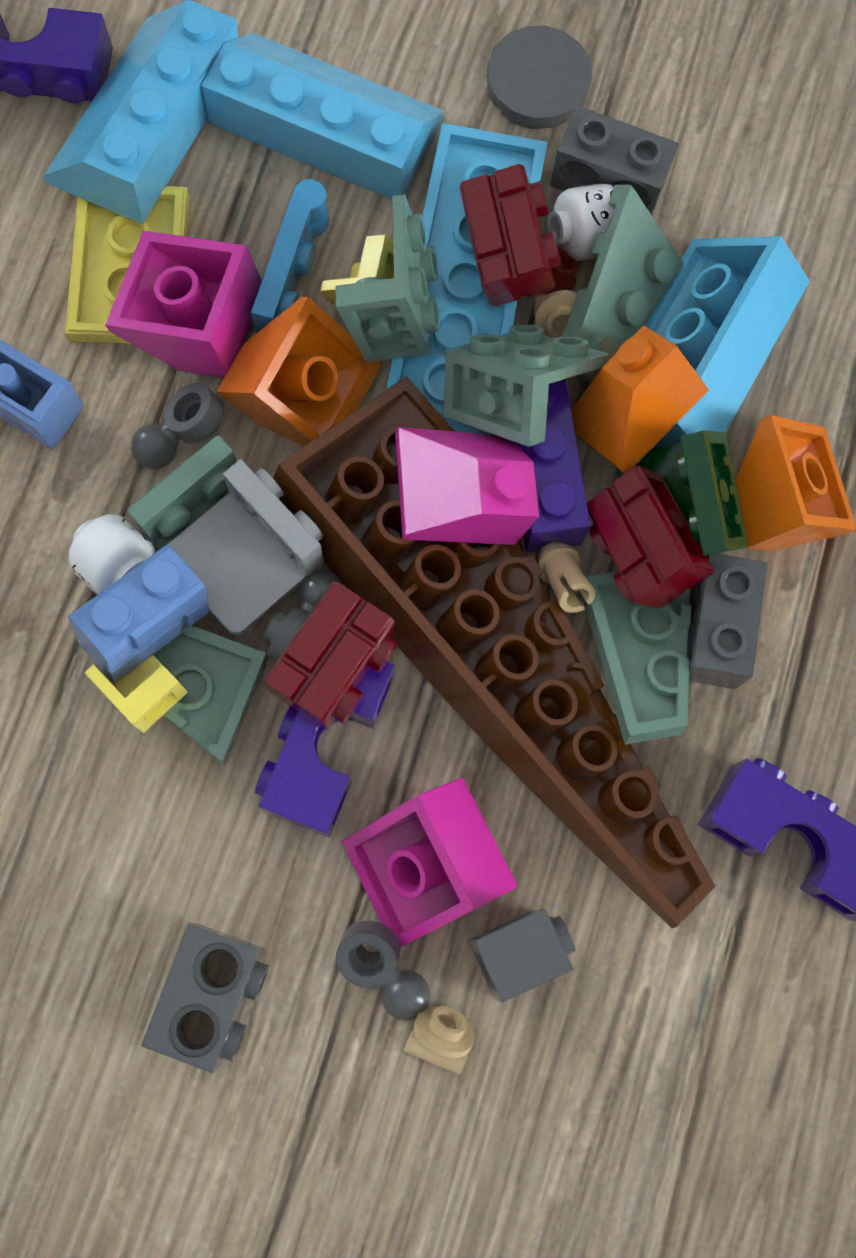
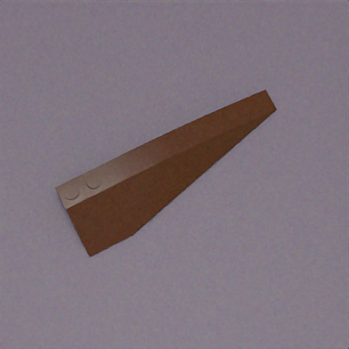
M406 376L279 463L273 479L284 493V496L279 500L293 515L301 510L315 523L323 535V538L318 542L321 545L323 560L327 566L341 579L346 588L360 596L365 602L371 603L392 617L395 621V633L391 638L398 642V648L463 720L618 878L671 928H676L715 888V885L679 819L676 816H670L656 791L660 785L649 766L643 768L631 744H624L617 716L611 710L600 690L605 685L558 601H551L539 577L543 572L533 554L526 555L519 540L515 545L404 540L402 538L395 432L398 427L454 431Z

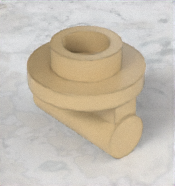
M559 290L550 294L534 295L533 316H535L536 326L544 329L543 335L553 338L563 337L577 296L576 292Z
M448 1006L427 1007L425 1011L418 1014L414 1027L411 1028L404 1045L403 1052L460 1076L475 1041V1033L470 1023L458 1010Z

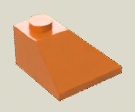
M301 297L242 345L216 392L256 424L305 446L359 409L382 364L379 361L365 362L352 336L311 298Z
M643 325L633 337L626 340L620 346L618 352L602 367L571 409L575 436L624 474L634 467L709 389L675 344Z
M769 415L761 419L735 478L749 547L745 549L776 551L856 531V524L825 427L775 415Z

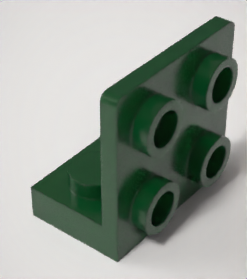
M702 430L680 436L681 443L650 450L634 466H641L662 475L690 525L694 541L701 545L703 556L749 548L725 432ZM616 468L617 476L619 478L623 475V473Z

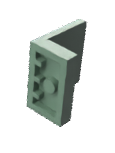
M405 194L392 197L394 278L367 277L358 280L356 283L336 286V309L365 362L431 354V332L439 331L438 306L435 297H430L429 282L437 281L438 279L436 254L433 246L426 247L423 218L421 214H412Z
M529 324L513 325L510 327L509 333L500 336L490 334L472 336L469 344L446 349L444 417L528 447L545 442L549 384L602 368L608 362V353L588 348V341L583 338L569 336L553 338L543 335L544 329L542 327Z
M219 435L215 436L127 509L139 530L152 541L158 551L229 493L223 473L237 462L234 451Z

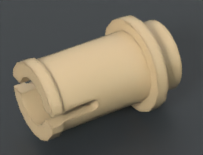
M552 542L544 546L537 557V563L543 572L540 576L541 580L550 583L558 598V603L564 611L575 613L584 610L585 608L576 594L577 591L581 592L585 601L590 605L595 598V589L588 582L579 567L580 555L577 550L563 542Z

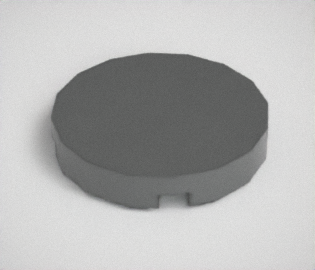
M526 26L507 34L494 47L488 62L486 75L488 95L493 104L495 100L497 106L503 110L502 115L512 123L531 129L553 128L563 124L565 118L574 113L577 105L584 106L592 81L590 59L582 45L566 32L548 26Z

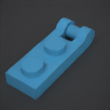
M303 180L293 190L251 311L256 333L299 299V293L295 292L300 275L308 277L311 272L316 252V245L312 243L313 237L323 234L329 226L326 190L321 182L317 180Z

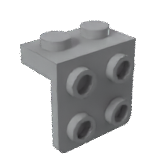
M239 459L223 473L229 493L167 544L201 579L202 583L206 586V600L208 601L210 612L233 635H240L246 632L297 588L310 574L324 564L321 545L318 542L323 538V535L319 528L303 511L299 510L293 515L279 500L284 496V493L276 481L263 468L254 473L242 459Z

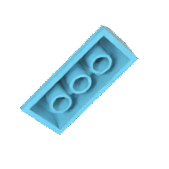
M184 0L146 18L44 174L45 183L143 225L161 196L160 194L164 187L169 183L208 119L201 84L224 42L238 38L237 19L192 0Z
M256 33L225 41L201 84L206 111L211 125L389 199L396 195H406L444 119L445 112Z
M781 236L697 238L691 241L681 258L683 262L681 268L649 315L644 326L675 344L709 391L652 449L681 443L680 436L702 430L727 431L810 282Z

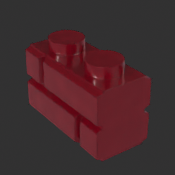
M516 164L494 171V174L491 176L485 174L461 182L459 189L481 286L490 305L497 307L520 300L522 296L530 297L553 290L556 286L551 268L561 266L562 264L553 231L545 234L542 231L539 218L549 215V209L541 181L530 183L525 166Z
M641 466L632 467L615 480L611 488H605L587 502L588 513L594 523L589 529L590 536L596 546L603 553L610 555L618 569V572L613 577L614 582L620 593L628 601L656 609L663 608L683 595L686 589L693 588L713 574L714 569L706 555L703 556L701 545L694 541L690 525L662 475Z
M333 581L262 682L271 694L299 711L323 729L328 730L335 719L344 724L353 714L364 695V692L357 688L370 668L380 673L398 646V642L391 638L395 633V621L392 617L371 603L365 602L360 596L339 582Z

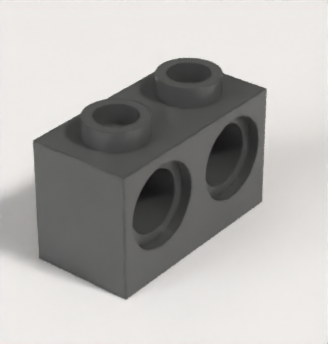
M577 105L557 150L550 186L565 191L569 188L599 183L609 184L613 187L614 185H632L650 214L653 215L680 143Z
M723 554L706 555L714 569L713 574L692 588L689 604L691 605V625L688 629L687 659L690 660L689 681L737 689L753 677L768 562Z
M546 908L530 911L468 940L492 996L501 1003L573 970L567 957L568 954L576 951L571 935L560 916L555 918L553 916L549 917Z
M189 923L141 1046L210 1073L220 1068L223 1059L233 1062L247 1025L237 1022L246 998L254 1001L257 1000L268 973L269 965L260 962L265 948L198 923ZM220 949L230 952L236 959L238 966L237 975L228 986L215 984L207 973L209 958ZM194 1010L206 1013L213 1021L214 1035L208 1045H195L185 1035V1020Z

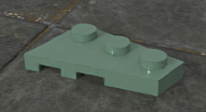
M614 185L608 205L614 208L610 224L606 233H598L591 252V254L597 257V261L589 285L578 290L563 337H579L587 340L588 348L608 353V361L618 352L620 346L626 340L633 337L641 329L683 264L632 185ZM602 368L576 375L575 377L587 389Z
M617 572L585 576L595 589V598L590 605L583 596L582 599L624 744L682 735L688 724L690 660L687 659L688 629L691 625L689 589H686L683 595L667 606L656 609L628 601L620 593L614 582L613 577Z
M184 626L182 628L183 633L154 654L155 658L188 692L164 716L225 765L268 656L266 652L198 627Z

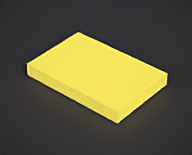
M164 187L160 194L161 196L143 225L77 197L65 334L70 342L131 344L109 332L105 326L142 232L150 231L187 237L190 200L187 187Z

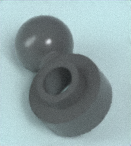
M191 383L182 387L172 396L166 406L164 413L165 423L162 425H144L133 435L131 452L135 460L143 467L149 469L163 468L173 460L176 453V443L180 439L186 443H198L212 436L218 430L223 418L224 406L221 399L202 383Z
M319 569L310 574L299 586V599L301 601L299 607L295 606L288 614L280 610L275 615L263 638L265 642L270 644L267 652L268 657L277 662L333 581L343 585V582L335 573Z
M360 921L351 925L344 932L336 952V964L340 973L349 982L360 987L373 988L381 986L383 988V1005L394 1018L403 1021L416 1019L418 1014L425 1011L429 1005L430 988L420 974L409 970L400 971L397 968L400 957V943L395 933L384 924L375 921ZM362 944L372 945L379 951H367Z

